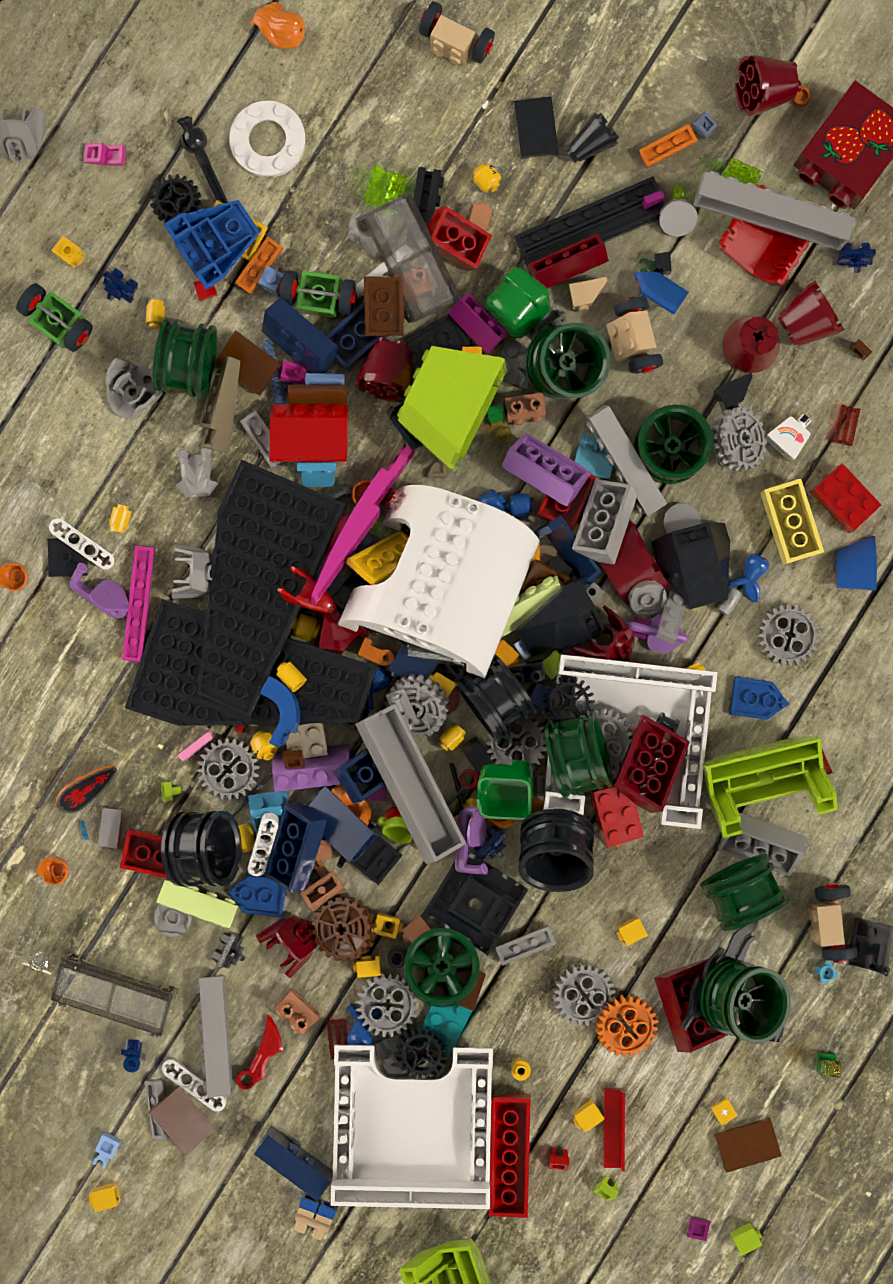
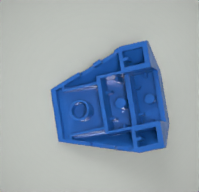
M239 200L215 205V207L199 209L190 213H182L164 224L175 246L206 290L224 279L260 234V231Z

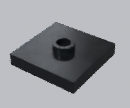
M58 538L47 539L48 577H72L79 563H84L88 568V559ZM69 538L71 544H77L80 538ZM88 571L83 573L82 576H88Z

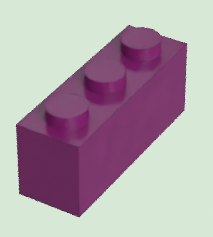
M470 293L460 298L448 313L487 354L495 350L509 334Z

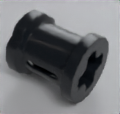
M663 712L659 714L656 720L657 723L674 733L677 731L680 723L677 719L673 720L665 716Z

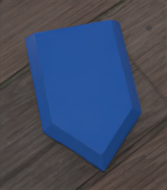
M659 272L633 273L635 280H638L640 284L639 289L642 295L672 314L676 313L689 293Z
M734 677L729 709L730 715L768 720L789 704L773 682Z
M248 875L228 891L230 896L240 906V909L246 914L283 918L286 889L268 877Z

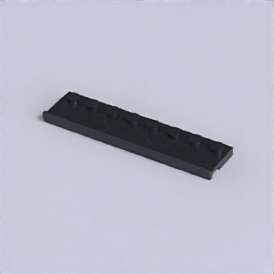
M654 176L515 235V242L529 274L531 275L529 263L598 233L605 243L659 220L660 210L665 204L664 201L644 209L642 204L645 196L660 191Z

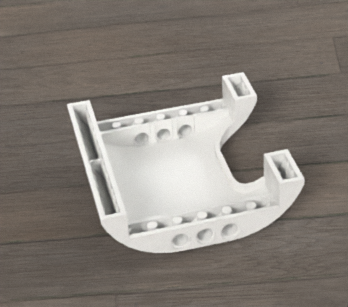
M425 485L403 486L396 490L382 522V525L398 531L401 530L403 524L410 528V537L392 576L385 582L354 588L338 625L356 632L359 625L395 637L466 663L467 672L485 678L540 540L521 521L490 505L436 487Z
M561 655L556 683L560 684L559 677H562L563 681L566 682V676H570V682H573L574 677H578L577 684L584 680L585 683L582 687L584 688L589 685L590 689L586 691L587 694L590 692L594 694L588 697L589 700H595L594 704L589 703V707L594 708V710L598 709L601 713L602 709L606 708L608 714L613 709L614 715L621 713V720L627 718L625 724H632L630 728L637 727L643 714L656 721L659 714L663 712L665 716L680 721L675 733L690 741L664 810L660 812L661 825L701 829L703 809L699 808L703 778L702 763H704L711 694L716 691L717 672ZM573 686L561 687L568 695L579 691ZM557 691L554 694L553 699L554 709L561 702V698ZM583 695L576 701V707L579 712L582 711L584 706ZM564 696L565 702H563V706L568 705L572 707L573 703L571 702H573L574 698L568 699ZM569 709L558 713L563 718L575 717ZM608 724V731L614 733V727ZM620 735L606 738L605 741L608 742L611 739L619 738ZM613 743V749L619 752V745L617 743ZM547 752L544 810L566 809L583 815L584 792L576 796L570 793L568 798L562 797L557 787ZM615 766L612 772L613 778L616 779L619 769Z
M335 1045L331 1206L490 1209L489 1180L493 1048L453 1047L452 1066L446 1074L436 1078L415 1079L391 1077L380 1072L375 1062L374 1045Z

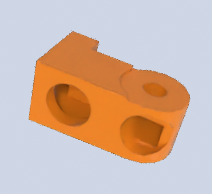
M365 637L358 656L382 666L391 665L394 660L393 653L390 650H380L371 646L372 640Z

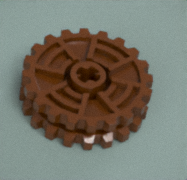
M346 896L334 900L331 899L327 901V905L323 904L320 907L321 912L317 911L315 914L317 920H313L312 923L315 926L312 934L316 935L314 942L315 944L319 943V950L321 952L325 951L326 957L330 958L333 956L335 961L341 959L343 962L359 958L363 953H367L369 951L367 947L373 946L372 938L377 935L374 932L377 923H373L375 916L369 913L370 907H364L362 900L356 901L355 897L347 898Z

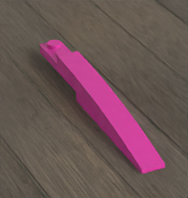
M408 445L405 448H401L397 455V460L395 463L391 462L387 470L383 468L379 470L352 511L316 583L311 596V602L314 606L379 518L380 508L377 506L415 455V451H412Z

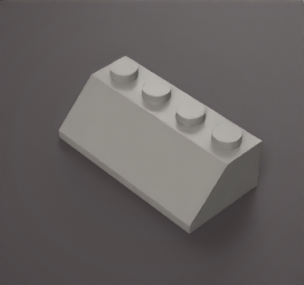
M595 479L572 547L574 551L597 562L615 564L637 498L632 485Z
M739 813L741 817L739 825L742 829V834L726 838L722 836L717 851L742 860L760 854H768L770 857L768 863L771 862L774 865L773 871L790 876L804 855L806 836Z

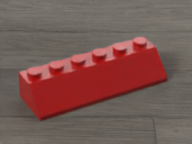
M510 1093L492 1097L489 1216L528 1218L531 1094Z

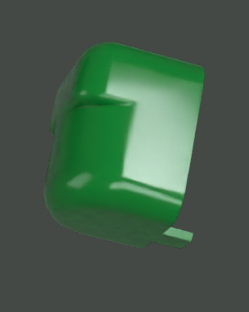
M521 267L510 269L503 276V282L486 300L487 311L514 338L526 336L549 313L551 308L548 289Z
M513 760L511 765H484L478 781L477 808H479V813L485 818L524 820L531 815L534 800V770L532 764L528 761Z

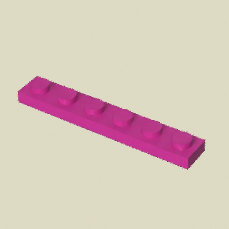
M135 546L122 660L140 662L144 652L156 548Z

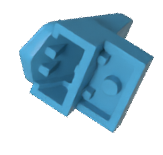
M297 462V471H302L303 486H334L337 462Z
M287 791L248 795L251 827L254 836L257 835L261 818L265 813L276 814L280 822L284 805L288 804ZM268 821L267 828H270L271 821ZM268 835L260 836L263 840L270 839Z

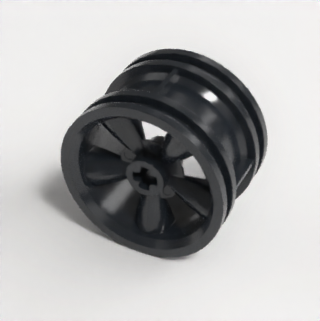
M494 654L485 678L478 675L470 678L468 675L463 676L464 681L462 683L459 680L455 682L457 689L470 709L497 743L501 741L500 736L504 735L507 737L509 735L508 728L521 719L528 722L530 715L534 717L538 715L526 691L496 654Z
M566 809L540 810L524 819L520 828L521 850L518 872L527 884L544 891L567 892L579 889L590 882L594 874V826L589 819L582 814Z
M177 812L170 817L162 836L161 856L165 873L171 883L178 887H193L198 884L227 886L235 879L241 863L242 843L238 824L229 812Z

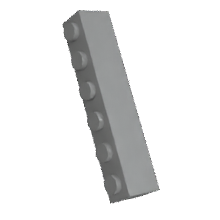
M603 405L585 417L588 430L591 433H595L598 438L596 443L601 450L604 449L607 453L605 458L611 466L614 465L616 468L615 474L619 481L632 485L637 498L634 506L639 514L643 513L649 516L667 504L610 407Z
M225 975L201 977L199 982H196L197 994H200L198 1013H201L202 1021H199V1031L203 1033V1041L200 1042V1048L205 1058V1061H202V1072L206 1073L203 1089L204 1093L207 1092V1098L230 1096L233 1094Z

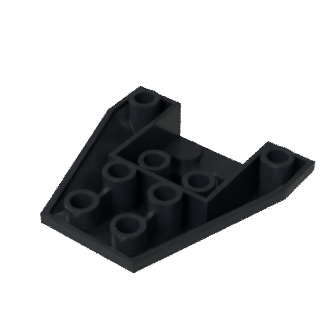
M707 522L672 531L651 542L657 563L690 610L728 600L730 538L725 523Z
M580 579L562 587L517 628L531 656L587 643L606 633L599 614Z

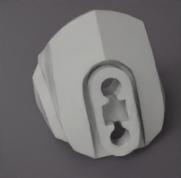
M32 108L30 114L26 109H23L22 120H4V110H1L0 155L11 159L15 163H23L25 159H31L36 156L37 150L43 142L47 114L37 108Z
M115 358L107 370L105 383L109 404L116 415L133 420L163 394L162 390L157 391L154 389L153 372L146 366L134 365L130 361ZM146 378L152 379L149 384L145 383ZM134 391H137V394L135 396H132V393Z
M176 544L175 551L192 556L175 558V561H185L190 565V574L185 580H174V583L177 586H181V588L172 589V598L179 600L207 596L210 592L212 580L210 574L213 553L201 548Z

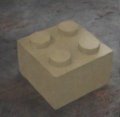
M324 723L299 724L296 734L288 731L289 737L286 741L288 751L302 750L304 758L328 755V742Z

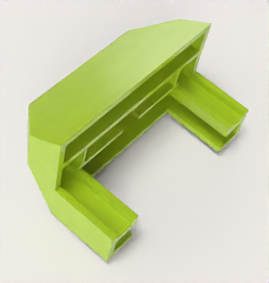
M817 736L789 738L719 755L702 763L712 812L723 838L742 834V829L739 825L741 817L737 807L807 791L819 815L838 810L837 794L824 770L821 738Z
M472 1239L453 1240L421 1251L399 1269L404 1284H414L415 1282L416 1284H427L431 1280L433 1284H491L480 1250Z

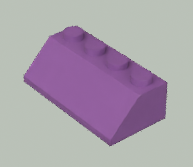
M525 433L508 449L502 464V468L566 507L576 497L591 471L528 433Z
M349 744L328 746V755L304 758V768L285 769L283 752H277L272 758L275 792L340 784L333 770L350 759Z

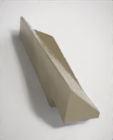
M226 356L222 367H216L213 371L199 426L207 429L201 447L227 454L230 452L240 370V360Z

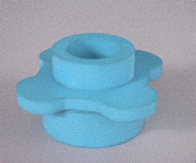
M826 961L824 965L815 968V973L820 976V982L823 984H827L828 981L836 979L838 976L830 961Z

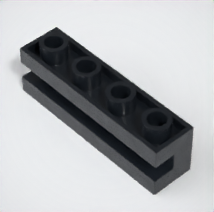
M418 166L406 244L409 247L429 250L428 247L421 244V241L436 207H440L441 196L438 195L439 188L443 189L444 177H441V170L433 169V172L426 171L425 167Z

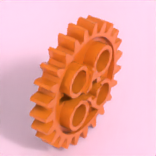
M628 994L627 999L620 995L619 1001L613 997L614 1003L611 1004L607 1001L608 1008L601 1007L604 1013L597 1014L601 1020L595 1022L597 1027H599L595 1030L599 1035L597 1038L602 1042V1046L607 1048L609 1053L614 1051L616 1056L621 1052L623 1058L626 1057L627 1053L633 1057L635 1051L640 1055L641 1048L647 1050L646 1044H653L650 1038L657 1037L653 1032L658 1030V1027L654 1025L658 1023L657 1018L654 1017L656 1013L652 1010L651 1005L647 1004L645 999L640 1001L637 995L634 999L630 994ZM632 1010L630 1015L625 1016L626 1011ZM616 1014L621 1015L625 1022L638 1036L637 1038H634L628 1029L616 1017ZM617 1022L616 1027L610 1028L612 1023ZM639 1024H644L641 1029H636ZM625 1036H629L626 1042H621Z

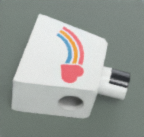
M802 414L797 421L790 416L767 434L765 439L786 459L792 462L811 434L805 429L811 420L805 414Z

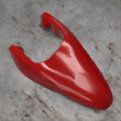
M294 566L290 568L293 574H298L306 579V584L299 595H290L284 587H278L277 589L279 595L291 604L322 613L331 614L336 610L335 602L326 591L315 606L312 604L311 596L317 581L302 568Z

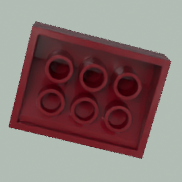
M644 714L641 715L613 785L634 804L650 813L663 812L690 741Z
M708 959L654 977L677 1052L692 1053L728 1036L713 1029L706 1022L703 1014L697 1019L694 1018L687 1030L680 1027V1024L688 1014L686 1010L689 1004L692 985L697 977L702 978Z

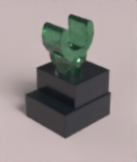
M670 252L655 254L654 261L642 258L639 263L647 265L646 268L640 269V272H648L655 269V272L663 271V275H671Z

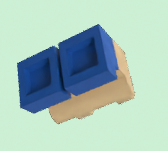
M303 1193L295 1218V1231L305 1233L307 1225L314 1227L312 1237L321 1240L325 1232L328 1233L338 1206H331V1202L322 1199L318 1211L314 1215L319 1200L316 1201L307 1193Z

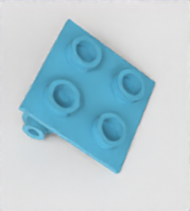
M582 433L574 462L591 471V475L609 479L613 465L611 466L606 460L605 456L607 453L597 445L596 439L598 438L596 436Z

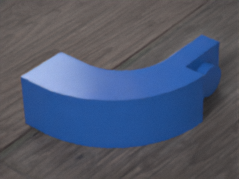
M269 676L260 694L273 700L279 708L280 721L269 743L276 747H281L288 740V731L296 734L298 730L300 707L295 694L284 683Z

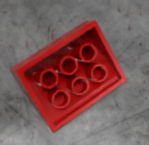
M271 404L269 462H347L348 405Z

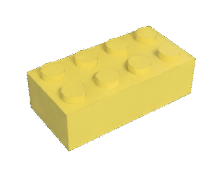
M801 479L760 492L783 565L824 552Z

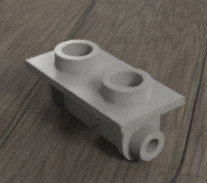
M402 688L387 694L386 697L390 706L393 704L397 705L408 729L411 730L413 728L412 725L418 723V719L405 689Z

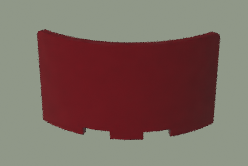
M629 519L615 564L600 562L628 607H630L628 601L629 593L640 582L656 581L664 589L670 586L664 572L645 548L647 546L631 519Z

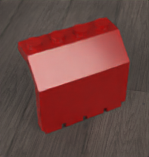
M757 185V188L768 189L765 185ZM733 218L727 227L729 231L724 232L718 243L722 246L720 250L749 275L773 286H783L789 279L793 268L797 266L799 258L808 248L810 241Z

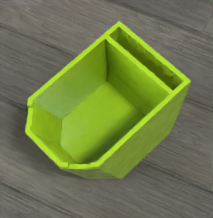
M431 346L430 350H426L422 357V367H418L413 375L415 379L413 385H409L405 391L404 396L406 399L397 416L399 417L398 421L407 431L455 473L458 468L455 466L459 459L463 461L507 372L506 362L501 357Z

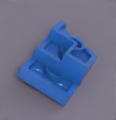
M870 536L835 551L834 570H837L836 588L876 590L877 553L875 536Z

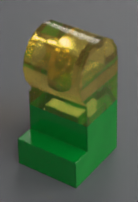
M502 403L489 407L486 416L497 442L500 443L513 438Z
M817 1052L816 1071L822 1077L840 1078L841 1062L836 1060L835 1053Z

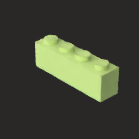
M558 576L544 579L541 584L536 587H529L517 597L502 637L516 630L564 587Z
M170 880L164 881L156 902L157 904L230 929L238 908L235 905V901L224 898V901L217 899V895L206 891V894L198 892L199 888L178 887L171 883Z

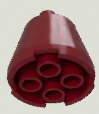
M751 55L743 57L737 66L739 76L738 82L735 83L736 99L740 109L745 110L748 116L759 115L790 102L796 97L797 92L801 91L802 84L798 79L796 62Z
M815 280L808 284L780 313V317L777 318L784 329L788 328L790 331L788 337L794 346L797 344L802 346L839 334L845 330L841 323H836L839 319L821 289L817 291L820 287Z
M756 316L743 317L733 322L725 332L722 340L723 352L727 363L736 371L744 374L758 373L768 369L774 363L780 351L777 327L770 320Z
M379 337L357 375L355 387L361 392L368 391L370 394L375 395L374 398L402 402V399L406 398L404 394L407 387L413 385L412 350L407 347V343L397 340L392 342L386 338Z

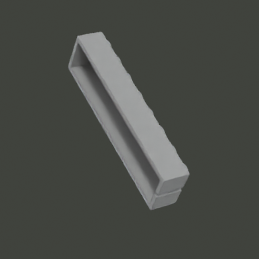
M713 171L705 172L699 183L693 203L694 206L839 251L849 241L855 218L851 217L849 213H837L832 211L830 207H818L810 201H799L793 196L786 194L779 195L772 189L763 190L757 188L755 184H744L733 177H721L719 173Z
M397 705L388 706L356 723L355 725L425 863L436 862L464 846L466 842Z

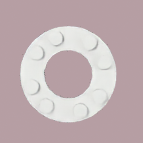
M259 101L244 108L234 119L229 137L230 147L238 164L247 172L258 177H278L289 172L298 164L305 150V131L300 118L291 108L276 101ZM273 121L279 124L285 131V146L276 155L261 156L251 148L249 143L250 132L258 123Z

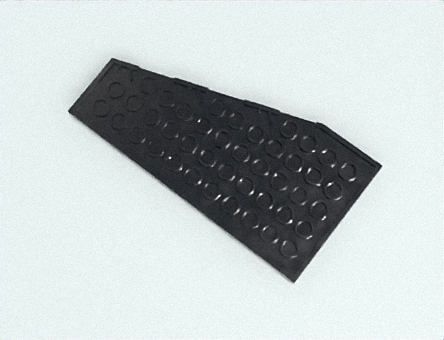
M241 459L217 512L215 547L213 548L210 574L212 580L210 583L208 609L206 610L198 695L247 717H252L262 695L260 692L273 671L301 606L285 601L279 595L277 589L278 587H284L286 592H289L292 596H297L301 593L306 584V579L298 574H293L290 569L292 566L302 568L310 573L313 578L315 577L347 506L345 503Z
M161 599L125 709L177 726L279 724L280 711L277 704L264 695H261L250 718L197 694L202 664L206 613ZM287 638L270 677L281 681L276 675L278 672L277 668L283 662H291L307 679L297 691L293 692L300 707V724L358 723L361 720L378 667Z

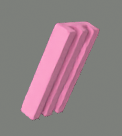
M211 731L207 732L178 755L182 761L187 760L214 739L213 733Z

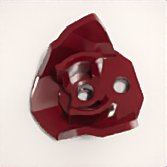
M604 605L602 608L607 613L611 626L603 623V625L607 628L606 633L614 638L613 642L610 645H599L590 640V649L594 652L573 646L571 649L576 654L587 658L629 662L635 644L633 631L626 626L625 621L619 615Z
M338 610L331 614L317 612L316 616L321 621L314 647L342 655L356 639L368 637L370 632L361 626L358 627L356 632L338 625L343 614Z
M296 915L282 918L256 934L259 943L271 939L267 942V950L274 944H282L289 952L288 957L280 964V967H285L296 960L285 973L289 978H292L310 959L313 950L318 945L314 942L316 935L312 934V930L315 929L314 925L308 920L303 921L302 918Z

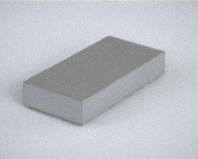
M103 807L98 846L118 848L123 814L122 809Z

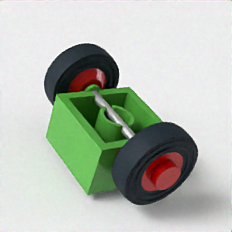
M287 270L283 275L279 288L280 297L290 306H293L298 294L296 309L301 314L337 319L338 310L341 314L350 315L357 300L355 281L344 279L343 281L340 276L302 270L300 286H298L297 272Z
M37 283L30 285L19 298L16 310L23 316L31 315L28 322L61 348L66 347L72 352L81 348L87 342L93 325L78 310L51 290L45 297L46 290Z

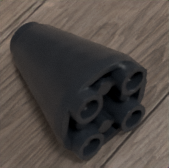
M595 112L568 146L569 149L566 152L574 163L577 161L581 162L618 144L617 139L619 136L613 128L609 131L605 125L608 121L602 113L597 115Z

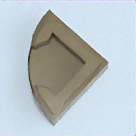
M438 460L430 468L428 478H447V466Z
M540 545V562L546 564L553 559L557 553L553 545Z

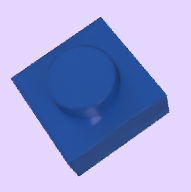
M537 682L530 696L538 705L546 708L548 704H542V701H548V697H544L543 693L550 694L551 691L547 690L546 686Z

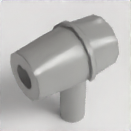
M729 587L728 600L719 602L716 609L728 616L738 604L742 595L741 592L734 587Z

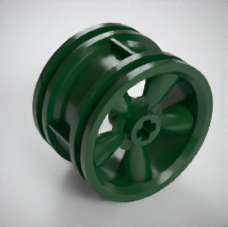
M166 317L163 320L153 360L152 379L155 390L161 391L163 389L164 392L170 393L174 388L188 391L190 397L198 395V398L204 399L207 396L217 353L216 326L210 325L207 328L206 324L201 323L198 328L183 326L181 319H175L173 322L172 318Z
M568 323L544 329L533 338L528 346L525 357L526 373L531 384L537 391L543 392V395L553 399L581 398L594 393L605 382L611 364L610 351L603 336L593 327L583 323ZM559 335L560 348L553 351L549 346ZM575 337L586 349L577 354L570 350ZM546 360L550 361V370H547ZM577 365H588L587 373L583 380L574 372ZM558 376H566L569 390L563 389L556 384Z
M677 404L661 407L648 416L637 432L634 441V449L653 481L662 484H678L690 479L706 464L713 448V435L707 420L695 409ZM670 419L686 423L679 435L671 433ZM653 424L661 435L658 442L646 440L647 431ZM697 437L699 441V454L685 450V442ZM670 442L676 446L673 451L667 447ZM659 453L663 458L660 465L657 466L649 455ZM680 458L689 467V469L673 472V461Z
M590 713L589 718L583 715L564 722H555L554 727L551 724L545 725L544 731L548 757L557 787L563 798H568L570 793L576 796L582 792L603 789L604 784L608 787L613 786L611 761L603 731L595 713Z
M768 854L752 856L734 863L709 876L700 884L703 890H707L704 893L706 898L713 899L718 910L715 917L718 922H721L720 928L722 931L738 929L759 921L778 911L789 902L788 895L784 894V886H778L772 874L774 865L771 862L768 863L770 860Z
M448 928L428 930L418 936L410 945L404 963L406 980L412 993L423 1003L438 1008L455 1006L464 1001L474 990L480 969L479 957L472 942L462 933ZM435 941L437 953L432 957L420 950L426 944ZM451 942L461 946L465 952L453 958L452 955L448 954ZM440 962L448 966L447 969H444V972H439V969H436V966H440ZM412 966L427 967L429 976L417 985L412 975ZM457 968H472V974L466 986L454 976ZM437 981L446 982L451 996H432Z
M730 959L716 965L707 975L701 989L700 1006L706 1022L716 1031L735 1036L752 1044L765 1043L777 1036L784 1027L790 1012V992L782 976L771 969L754 966L741 960ZM752 977L755 986L748 990L745 984ZM752 1001H755L754 1008L750 1012L748 1008L751 1006ZM734 1013L739 1014V1025L736 1023Z

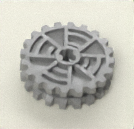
M746 407L733 408V410L729 409L719 413V417L714 420L715 425L711 428L714 442L712 449L716 450L715 456L720 458L719 463L721 465L725 464V468L728 470L732 469L733 472L752 469L760 464L759 461L764 459L763 453H766L767 450L765 448L767 439L764 437L766 431L762 429V421H758L759 416L757 414L753 415V410H747Z
M410 674L409 678L403 676L401 681L397 680L388 694L402 688L405 689L418 719V723L413 724V728L409 731L412 737L419 735L420 738H424L425 734L431 736L433 731L437 732L440 726L443 725L450 706L446 705L449 699L444 697L446 692L445 690H440L438 682L434 684L432 678L425 679L423 675L415 677L414 674ZM388 699L384 703L387 707L390 706Z

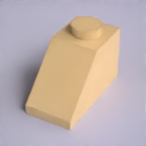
M607 277L569 284L568 292L572 311L585 312L589 310L606 286Z

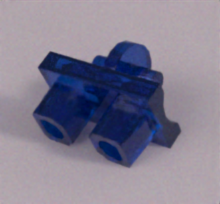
M846 243L840 250L837 264L838 266L847 265L848 268H854L855 273H860L861 267L872 265L876 250L871 249L870 243H861L858 249H852V244Z
M117 268L110 273L106 271L103 274V277H105L103 285H105L104 290L108 292L107 299L112 301L116 298L120 301L123 298L131 304L134 300V294L138 289V283L133 279H129L126 284L122 282L124 274Z
M491 825L486 829V834L490 839L482 846L474 847L477 851L475 854L482 860L487 856L491 859L497 855L501 858L504 857L501 851L506 847L503 841L508 836L501 829L499 830Z
M127 1039L126 1050L121 1049V1056L125 1058L123 1067L127 1072L134 1073L138 1071L141 1065L140 1060L145 1061L146 1055L142 1052L143 1043L140 1040Z

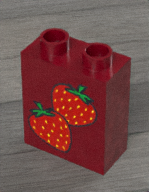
M855 80L793 166L798 169L797 176L809 186L815 187L818 183L830 192L828 199L837 207L846 209L850 206L855 210L893 159V107Z

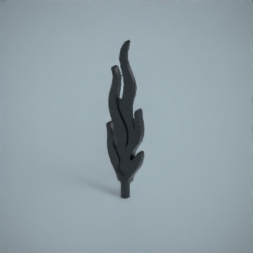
M758 921L735 931L725 952L724 948L719 947L710 956L705 964L702 978L697 977L692 985L689 1004L686 1010L688 1014L680 1024L681 1028L687 1030L693 1019H697L702 1015L700 995L703 983L709 972L716 965L726 960L736 959L744 961L747 950L755 940V936L750 935L746 938L737 954L736 951L741 941L754 929Z

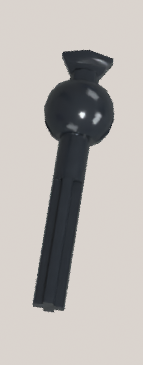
M185 116L178 119L177 123L184 130L181 135L182 147L187 152L194 153L215 199L222 203H228L204 149L207 145L205 132L193 126L192 117Z

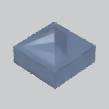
M705 111L691 126L705 139L718 124Z

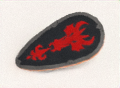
M105 766L84 776H78L75 781L65 786L59 792L56 798L58 809L63 813H75L84 809L111 783L117 772L116 766Z

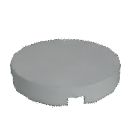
M686 199L670 200L664 204L659 214L660 226L663 231L675 237L684 236L691 232L696 226L698 219L696 208Z
M685 503L670 507L663 518V528L666 534L701 524V517L698 511L693 506Z
M648 580L640 582L631 589L628 601L630 608L636 614L649 616L656 614L660 608L665 606L667 595L660 583Z
M160 904L154 913L156 927L163 935L169 937L182 935L190 928L193 921V916Z

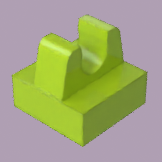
M161 782L162 801H173V795L181 794V786L172 787L171 782Z
M605 1176L593 1189L594 1193L607 1202L616 1199L619 1193L617 1191L618 1182H614L612 1186L608 1185L609 1176Z

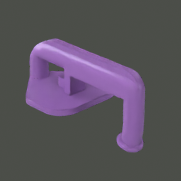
M79 563L69 582L70 588L108 616L119 619L123 618L129 609L125 590L111 580L102 581L92 590L80 581L83 573H86L88 568L84 563Z
M662 614L655 615L651 620L650 626L624 620L626 626L632 631L648 634L647 646L654 652L666 654L680 644L686 643L689 639L683 633L681 627L674 644L657 638L656 634Z
M468 806L461 811L457 818V826L466 844L455 850V869L461 873L486 875L488 869L485 863L481 865L467 864L468 845L470 847L482 846L486 840L487 827L485 818L479 813V808L477 806ZM468 815H472L468 823Z

